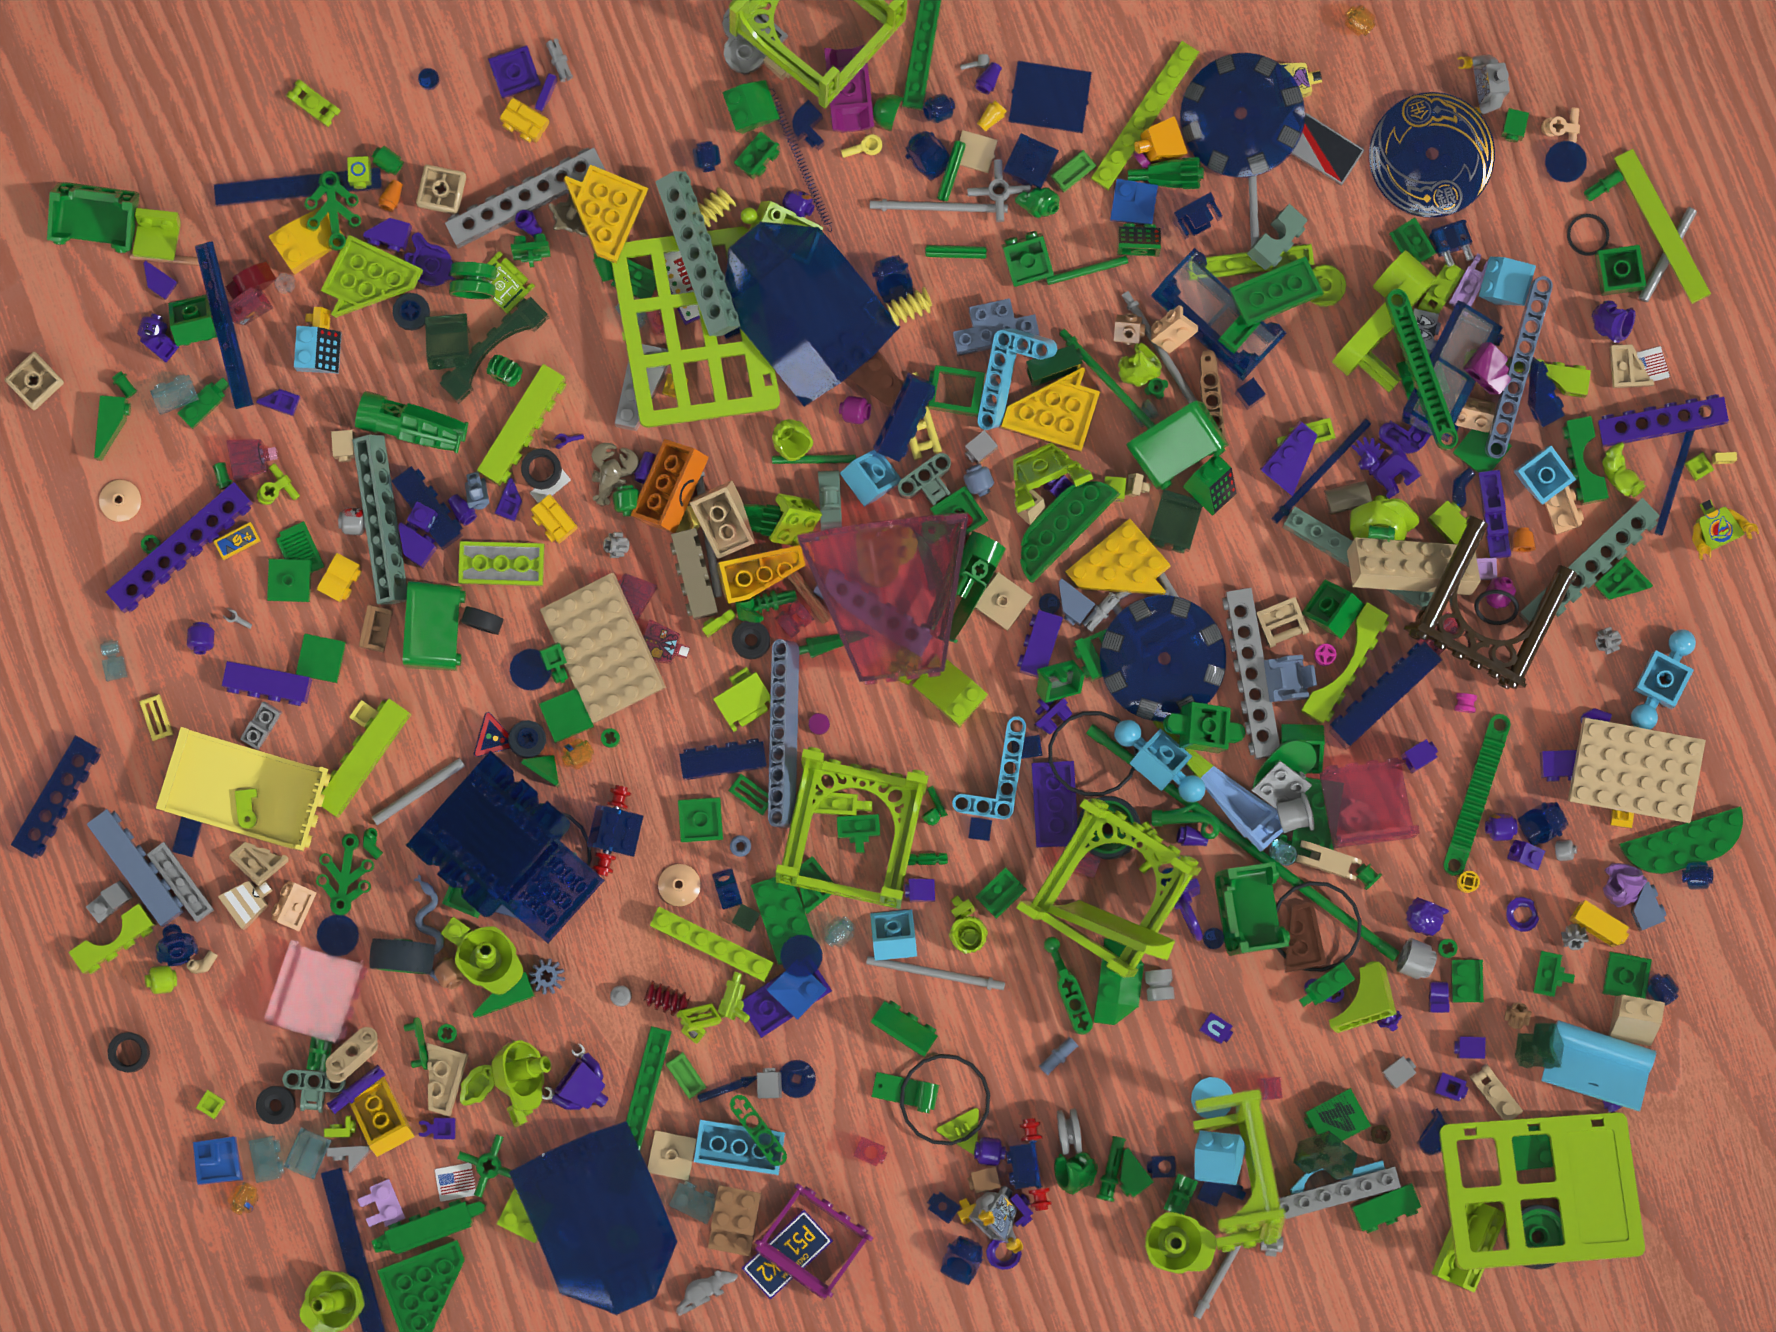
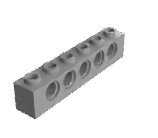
M1390 1167L1279 1198L1280 1208H1284L1285 1219L1401 1188L1396 1168Z

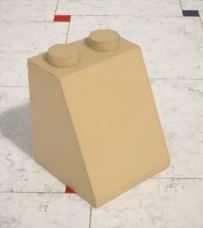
M1627 995L1616 996L1609 1036L1630 1043L1651 1046L1662 1023L1665 1002Z

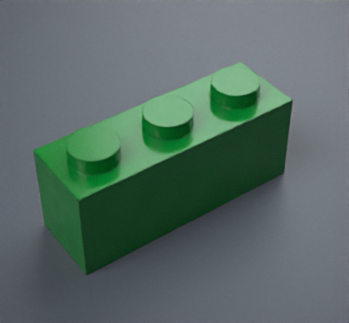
M1409 1183L1401 1188L1355 1205L1351 1209L1360 1231L1366 1230L1368 1234L1378 1230L1379 1224L1386 1222V1225L1398 1222L1397 1217L1405 1214L1406 1217L1417 1214V1209L1422 1206L1412 1183Z

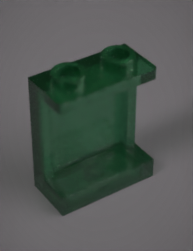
M467 313L425 317L426 358L429 369L441 370L471 366L468 335L470 330Z
M1163 490L1149 540L1153 541L1152 544L1157 547L1164 548L1167 545L1173 547L1172 550L1184 554L1185 551L1189 552L1203 506L1195 498Z

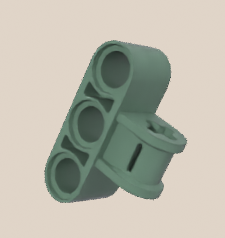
M938 453L904 477L898 484L899 495L902 498L910 499L922 491L933 506L944 496L951 495L940 479L950 470L951 460L949 456L944 453ZM944 459L948 464L945 468L940 469L936 466V461ZM927 471L930 473V478L927 481L920 480L918 477L920 472ZM909 483L913 486V491L904 493L901 488L904 484Z
M839 470L818 471L820 512L822 513L821 532L842 531Z
M293 1069L286 1071L282 1078L287 1088L302 1090L301 1111H305V1109L318 1110L319 1113H322L325 1092L339 1093L346 1087L345 1079L341 1082L339 1088L333 1089L326 1072ZM292 1073H295L299 1080L296 1085L292 1086L289 1084L288 1078ZM313 1075H317L320 1079L319 1085L316 1087H312L309 1083ZM308 1101H313V1102H317V1103H316V1104H312V1103H308Z

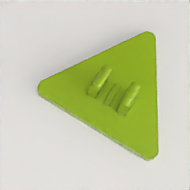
M974 1108L937 1128V1132L951 1141L967 1136L978 1126V1108ZM978 1131L971 1138L957 1143V1145L974 1155L975 1143L978 1142Z

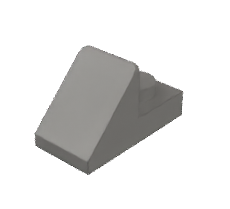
M118 881L101 891V895L88 904L86 908L100 924L131 900L133 896L123 883Z
M369 1146L327 1148V1157H333V1161L346 1160L345 1156H348L349 1173H352L372 1150Z

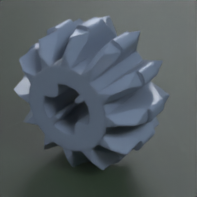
M541 959L539 960L540 968L535 964L532 966L537 972H529L530 976L536 977V979L530 981V984L539 983L535 987L536 991H539L543 986L542 994L544 995L547 994L548 988L554 994V985L559 989L562 988L557 982L558 980L565 981L564 977H559V974L565 971L564 969L556 971L560 965L559 962H556L551 967L552 959L547 960V966H545L544 961ZM545 971L553 975V978L550 977L552 979L550 982L542 980V975L545 976L543 974Z

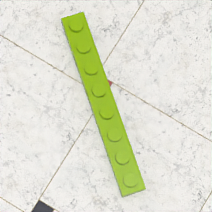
M1181 41L1091 177L1092 181L1109 191L1134 153L1135 142L1141 140L1140 134L1152 126L1197 58L1198 50Z

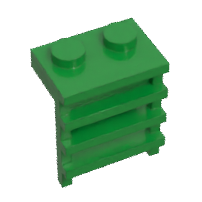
M1120 623L1085 639L1080 638L1074 641L1075 647L1072 648L1077 659H1081L1083 663L1081 669L1085 674V678L1089 677L1091 682L1137 662L1136 657L1128 660L1121 646L1119 653L1124 663L1116 665L1110 650L1103 648L1112 668L1105 671L1091 640L1099 638L1103 645V635L1108 630L1115 632L1114 630L1122 627Z

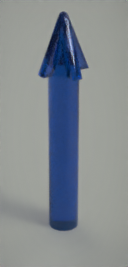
M757 1076L741 1077L739 1080L697 1095L699 1103L742 1087L746 1088L757 1079Z

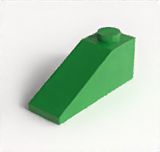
M100 395L94 458L98 461L103 460L125 425L127 416L131 414V403H128L125 397Z
M524 972L519 982L505 994L497 995L492 993L473 1013V1017L479 1018L536 997L530 984L528 973Z

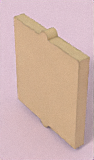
M962 130L960 141L964 142L966 147L960 166L988 173L992 159L995 158L994 152L998 140Z

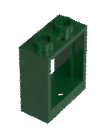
M1073 344L1057 350L1053 357L1046 359L1034 358L1026 361L1025 369L1032 387H1036L1080 369L1081 364H1083V357L1080 349H1075Z

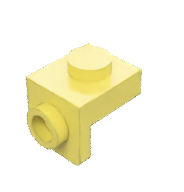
M687 506L676 533L693 528L698 530L701 526L691 506Z

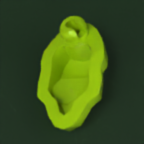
M478 1066L463 1080L460 1094L462 1105L468 1106L482 1102L487 1094L493 1090L495 1084L492 1066Z

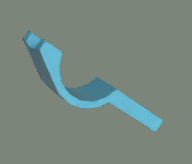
M1383 1160L1342 1172L1331 1166H1316L1308 1170L1290 1188V1192L1292 1195L1304 1192V1186L1308 1177L1320 1170L1331 1171L1337 1174L1341 1180H1347L1385 1169Z

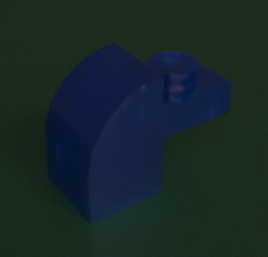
M809 100L793 116V133L798 141L805 136L804 141L812 149L815 147L819 151L825 146L824 140L813 128L823 120V116Z
M1204 1181L1196 1198L1217 1207L1223 1192L1240 1200H1244L1246 1192L1242 1191L1243 1186L1237 1183L1236 1185Z

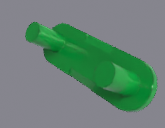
M416 1017L413 1023L404 1024L405 1032L415 1031L419 1046L420 1059L411 1061L412 1068L422 1066L423 1069L427 1070L429 1058L422 1023Z

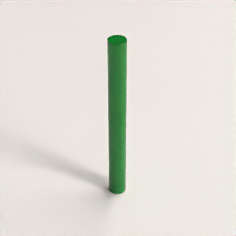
M1126 255L1047 277L1046 281L1048 285L1125 265L1129 263Z
M805 455L796 461H788L782 456H772V464L851 463L856 459V455Z

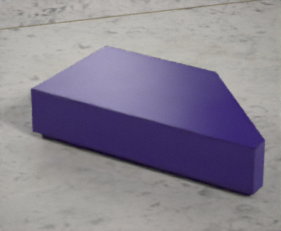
M550 73L547 75L534 107L536 110L542 112L549 102L558 81L555 75Z
M145 260L144 268L148 288L166 300L178 283Z
M165 334L140 340L166 363L179 348Z
M279 389L270 395L257 399L256 403L294 416L301 397Z
M510 477L495 514L515 522L523 502L513 479Z

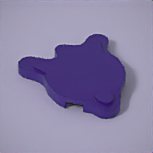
M414 233L412 235V242L416 251L414 253L407 252L404 255V259L406 262L423 270L418 282L429 287H436L449 280H455L450 275L453 261L449 253L438 245L428 243L421 233Z

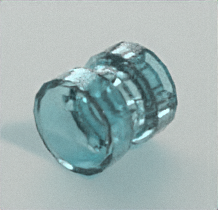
M1149 399L1142 402V407L1139 408L1150 419L1154 420L1159 417V413ZM1131 412L1135 421L1143 428L1145 425Z
M1277 840L1269 848L1270 857L1281 865L1289 866L1297 858L1296 849L1285 841Z

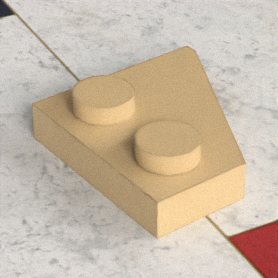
M1632 344L1611 345L1609 347L1613 388L1654 386L1653 379H1650L1644 369L1645 366L1637 357V352Z
M244 842L229 855V859L257 886H260L289 860L286 855L281 857L270 853L268 849L257 848L255 845Z

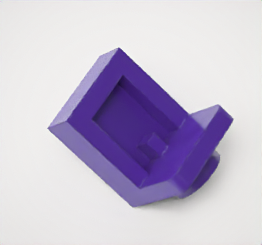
M1514 840L1509 849L1507 859L1538 871L1545 850L1528 842Z
M1016 1193L1010 1199L1024 1216L1014 1224L1017 1227L1020 1224L1024 1227L1032 1220L1031 1215L1033 1212L1028 1207L1031 1203L1023 1194L1019 1197Z

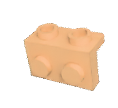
M1178 305L1175 309L1170 310L1162 319L1154 322L1151 327V341L1170 354L1198 332V325L1183 315V307Z

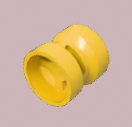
M1473 871L1463 872L1457 878V887L1464 893L1473 892L1479 887V876Z

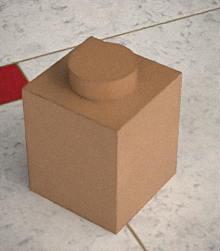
M996 1166L972 1172L971 1177L968 1178L970 1190H975L976 1194L1001 1187Z

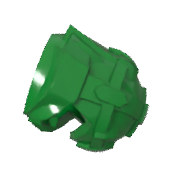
M1079 1152L1068 1160L1065 1159V1156L1059 1154L1054 1163L1056 1181L1062 1190L1074 1195L1082 1188L1094 1184V1178L1098 1173V1165L1090 1157V1154L1086 1152Z

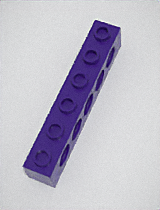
M1715 394L1707 396V400L1698 401V398L1686 400V404L1677 405V402L1665 404V408L1656 409V406L1644 408V412L1635 413V410L1623 412V416L1614 417V414L1602 416V420H1598L1602 447L1728 424L1729 419L1725 398ZM1707 407L1710 409L1711 414L1708 417H1702L1699 414V409ZM1686 411L1689 413L1690 418L1687 421H1681L1678 418V413ZM1665 415L1668 417L1669 422L1666 425H1660L1657 422V417ZM1644 419L1647 421L1648 426L1645 429H1639L1636 426V421ZM1624 423L1627 426V430L1624 433H1618L1615 430L1616 424Z

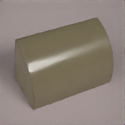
M1366 481L1324 490L1330 515L1353 510L1372 501Z

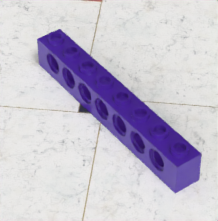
M233 482L109 588L106 593L124 613L127 611L132 612L139 606L138 602L142 598L147 599L155 592L154 588L156 586L165 584L171 578L170 574L175 570L180 571L187 565L186 561L191 556H198L203 551L202 547L208 542L211 544L219 537L218 533L223 529L227 530L235 523L234 519L239 515L244 516L251 510L250 506L253 503L238 485ZM227 503L234 504V509L230 513L224 512V506ZM211 517H217L218 523L213 527L208 526V520ZM200 530L202 532L201 538L196 541L193 540V532ZM180 544H185L186 546L183 554L176 553V548ZM163 558H169L170 564L166 568L160 567V561ZM149 571L153 572V579L150 582H145L144 575ZM136 585L138 588L137 593L130 596L128 594L129 587Z

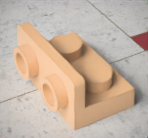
M1454 394L1451 411L1452 421L1457 426L1489 433L1495 415L1496 403Z
M1569 486L1544 503L1556 535L1580 527L1582 525L1581 521L1584 520L1581 509H1577L1574 502L1576 501L1575 492L1573 489H1569Z
M288 881L281 889L279 902L272 909L271 914L273 916L271 919L300 931L316 892Z

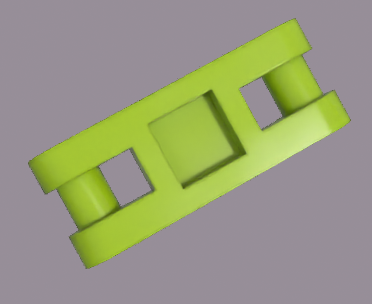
M298 79L293 90H289L285 96L326 127H329L335 115L338 116L341 110ZM302 91L305 92L306 96L300 99L298 97ZM324 108L328 109L325 115L321 114Z

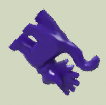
M1391 422L1384 423L1379 430L1381 440L1392 448V453L1384 461L1380 457L1385 448L1379 450L1381 443H1378L1375 447L1374 438H1371L1370 444L1367 438L1363 437L1364 444L1357 440L1356 442L1359 447L1352 445V448L1361 456V460L1358 462L1359 468L1369 470V475H1373L1386 488V497L1388 499L1400 492L1394 481L1397 475L1401 474L1404 476L1406 486L1422 476L1415 464L1408 459L1397 439L1388 435V430L1394 427V424Z

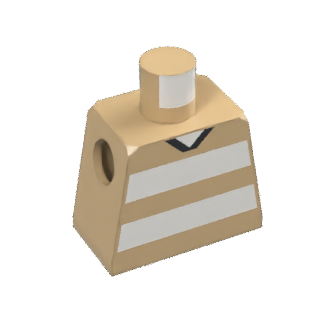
M247 881L221 894L218 898L240 928L245 930L269 906L264 897L273 890L266 881L257 887L252 882Z

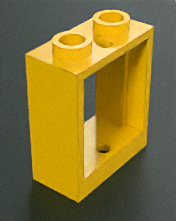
M1586 900L1578 904L1569 919L1572 923L1580 925L1581 928L1585 927L1588 933L1611 947L1623 945L1629 936V933H1627L1628 926Z

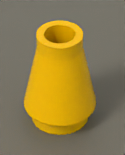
M994 100L992 104L989 103L977 124L987 131L991 126L1004 118V114L1007 111Z

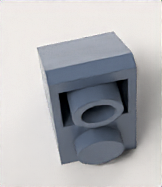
M1646 882L1639 892L1638 900L1634 903L1631 910L1639 931L1666 921L1664 918L1667 916L1662 904H1658L1656 899L1658 896L1657 890L1649 882Z

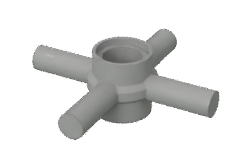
M1000 159L994 160V180L988 187L967 188L968 197L989 195L995 201L996 222H1004V201L1007 200L1010 194H1021L1023 191L1031 192L1030 185L1009 186L1003 180L1002 160ZM997 187L1005 189L1002 194H995L993 191Z

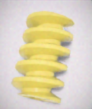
M719 187L716 188L718 195L711 192V200L704 198V205L697 203L704 217V224L708 227H711L710 219L718 222L717 214L724 217L723 209L728 212L731 211L730 204L737 207L729 194Z
M922 287V294L915 290L914 297L908 293L907 300L900 296L899 304L894 299L891 300V307L886 303L890 316L897 326H899V319L907 323L908 315L914 320L916 312L922 317L923 309L929 314L930 306H933L925 287Z

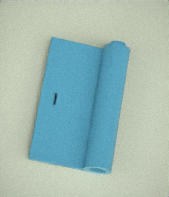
M1559 1020L1556 1024L1552 1023L1549 1035L1552 1038L1541 1081L1640 1112L1649 1072L1655 1061L1656 1051Z

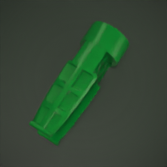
M369 391L363 393L355 419V428L375 434L378 432L396 436L398 440L454 451V453H458L460 441L465 442L469 422L463 423L450 416L408 403L405 405L387 400V396Z
M972 531L941 590L928 623H923V627L937 630L958 595L962 598L943 637L944 640L957 643L956 637L975 609L1006 548L995 540Z

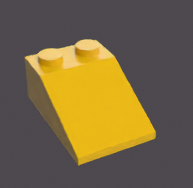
M320 208L284 225L269 235V238L294 275L332 251L328 245V240L331 236L329 213L321 220L317 230L311 231L306 225L308 219L314 217ZM310 221L312 227L317 226L315 221ZM333 240L335 246L340 245L338 240Z
M382 1077L366 1089L350 1104L369 1147L377 1157L415 1137L385 1077Z

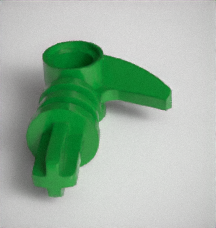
M771 590L768 596L766 593H762L763 597H760L758 594L755 595V599L752 597L749 600L735 602L739 620L759 623L764 620L763 616L760 615L762 609L769 612V608L772 607L774 611H778L780 605L796 602L797 595L795 590L777 594L774 590Z

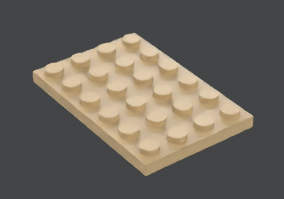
M610 573L540 609L554 642L560 643L567 661L565 663L567 671L581 696L593 724L666 688L614 573Z
M1583 717L1568 801L1690 823L1706 740Z

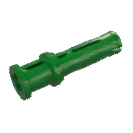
M1117 1136L1112 1137L1113 1140L1105 1174L1100 1177L1102 1183L1099 1194L1096 1195L1097 1199L1109 1202L1115 1201L1113 1196L1116 1185L1119 1184L1117 1174L1126 1141L1125 1138Z

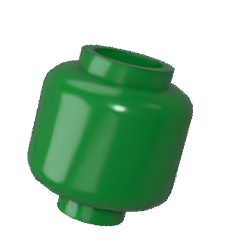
M634 485L617 487V491L613 493L614 509L618 513H623V517L631 516L633 509L637 506L640 491L634 488Z

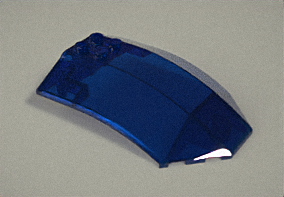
M760 221L728 248L725 283L731 294L734 309L738 314L740 329L760 351L804 407L849 377L873 357L900 328V325L897 326L893 322L889 311L858 272L819 227Z
M627 1121L591 1132L556 1147L509 1172L560 1294L608 1311V1313L614 1315L621 1314L656 1298L676 1247L677 1239Z

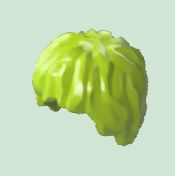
M793 419L782 420L780 424L774 427L772 434L774 448L788 461L799 460L813 446L814 442L811 434L801 421Z
M974 916L963 917L952 924L949 938L957 950L964 954H969L983 947L987 939L988 930L979 918Z

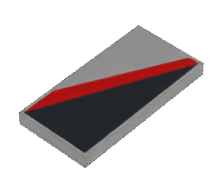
M1295 105L1271 140L1341 186L1364 152V149ZM1284 124L1300 132V136L1293 149L1277 141V137Z

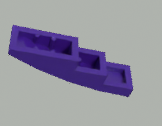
M1500 470L1479 472L1483 518L1488 524L1485 532L1489 558L1511 557L1506 505Z

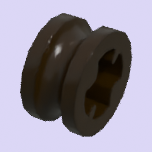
M1384 1125L1375 1126L1371 1131V1138L1377 1144H1385L1391 1137L1389 1128ZM1379 1128L1387 1133L1383 1141L1375 1137V1133H1378L1376 1130Z

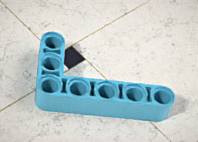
M1013 328L1003 329L995 333L978 414V425L983 430L994 429L1003 422L1016 354L1036 359L1053 357L1057 352V345L1054 340ZM1005 334L1009 337L1008 343L1004 339ZM1024 339H1025V340L1027 341V343H1028V347H1027V348H1025L1024 345H1023ZM1043 344L1047 348L1046 354L1042 350ZM1001 354H1002V355L1004 356V358H1005V362H1004V363H1002L1001 360H1000ZM997 375L1000 376V384L996 380ZM993 395H994V396L996 397V399H997L996 404H994V402H993V400H992V396H993ZM989 415H990V416L992 417V419H993L992 424H990L989 421H988V416H989Z
M1012 717L1007 723L996 799L958 794L952 801V806L957 812L997 819H1007L1012 815L1026 731V723L1021 717ZM1020 720L1023 724L1022 730L1019 732L1012 731L1010 728L1011 722ZM1010 741H1017L1020 748L1018 752L1011 753L1008 751L1007 745ZM1007 762L1015 763L1016 771L1013 774H1008L1004 771V765ZM1010 783L1013 786V792L1009 795L1003 794L1001 792L1002 784ZM964 797L967 799L968 806L965 809L957 808L956 800L958 798ZM984 800L989 804L987 812L981 813L977 810V803ZM1000 804H1007L1010 807L1008 815L1002 816L998 813L997 809Z

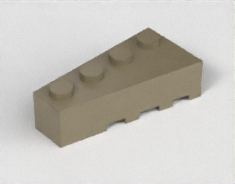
M696 528L671 534L673 543H670L673 555H677L679 562L675 563L678 576L682 575L684 583L680 584L683 596L687 595L689 601L688 604H685L688 616H693L694 620L717 615L718 610Z

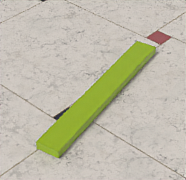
M1631 149L1615 157L1614 161L1691 304L1711 295L1634 150Z

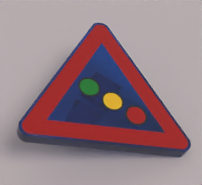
M486 712L473 753L475 757L510 749L508 743L509 733L490 712Z

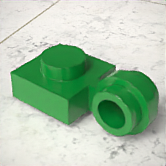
M557 642L540 649L539 653L545 669L550 670L554 668V671L551 672L554 682L556 684L565 683L568 676L563 667L560 668V665L567 663L560 643Z

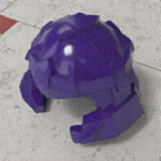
M1611 300L1604 301L1592 313L1594 329L1600 335L1607 336L1616 343L1628 338L1636 316L1632 307L1626 310L1617 309V304Z

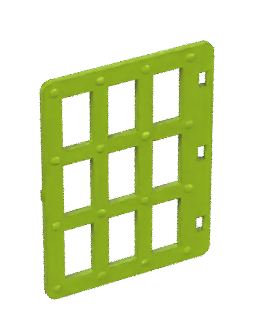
M734 227L707 231L711 237L712 246L725 245L732 284L727 289L731 294V300H735L742 342L718 345L717 336H709L695 293L688 292L671 295L664 253L679 251L675 236L626 242L617 263L611 262L623 326L622 337L626 343L639 422L643 427L650 428L769 411L778 408L780 404L779 390L752 242L745 240L749 231L747 228ZM747 250L749 262H742L741 251ZM651 255L658 297L634 300L627 258ZM698 305L705 347L681 350L674 308ZM660 310L668 352L644 355L636 313ZM759 312L760 323L754 324L752 313ZM744 355L752 397L728 400L721 358ZM707 360L715 402L691 405L683 363ZM670 365L678 407L653 410L646 368ZM770 374L772 386H765L763 375Z

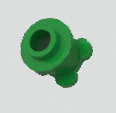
M1363 863L1355 871L1358 874L1357 878L1365 885V890L1369 889L1382 876L1381 873L1377 874L1370 867V863L1368 865Z

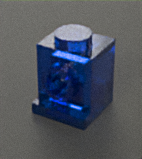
M939 1192L938 1195L933 1193L927 1202L930 1205L928 1210L948 1224L961 1207L942 1192ZM941 1202H944L947 1205V1208L944 1211H941L938 1208V1205Z

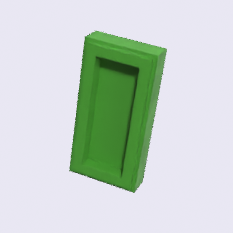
M1082 150L1053 173L1051 178L1064 193L1095 169L1096 164Z
M683 1052L666 1063V1066L689 1100L707 1088Z

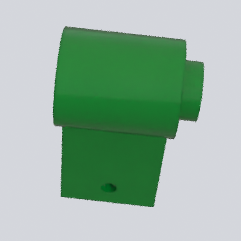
M876 1072L871 1097L900 1103L901 1086L905 1078ZM909 1079L905 1087L904 1104L918 1107L917 1111L929 1114L930 1110H935L940 1085Z

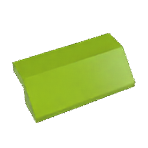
M1484 1203L1466 1204L1465 1211L1471 1251H1492L1505 1221L1504 1212ZM1450 1227L1431 1274L1475 1293L1484 1269L1462 1270L1457 1266L1452 1228Z

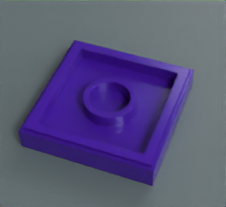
M527 45L488 59L502 99L541 86Z

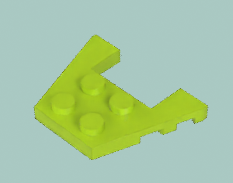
M1053 443L1044 445L1013 460L1016 509L1019 513L1035 506L1034 499L1029 491L1054 479H1058L1069 473L1076 487L1092 480L1093 476L1088 469L1082 468L1080 463L1070 459L1068 454Z

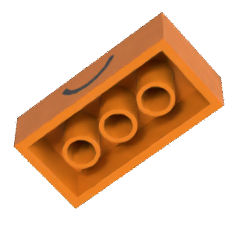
M664 439L637 499V506L633 509L631 516L644 524L673 534L676 533L709 457L695 448Z

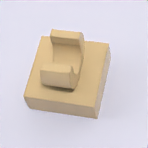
M1137 473L1129 474L1125 495L1130 497L1140 496V492H1149L1151 484L1143 482L1144 475Z

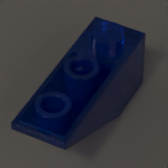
M1533 357L1530 366L1528 406L1535 422L1545 427L1565 416L1562 410L1564 404L1560 397L1555 395L1556 387L1553 381L1547 377L1548 369L1545 363Z

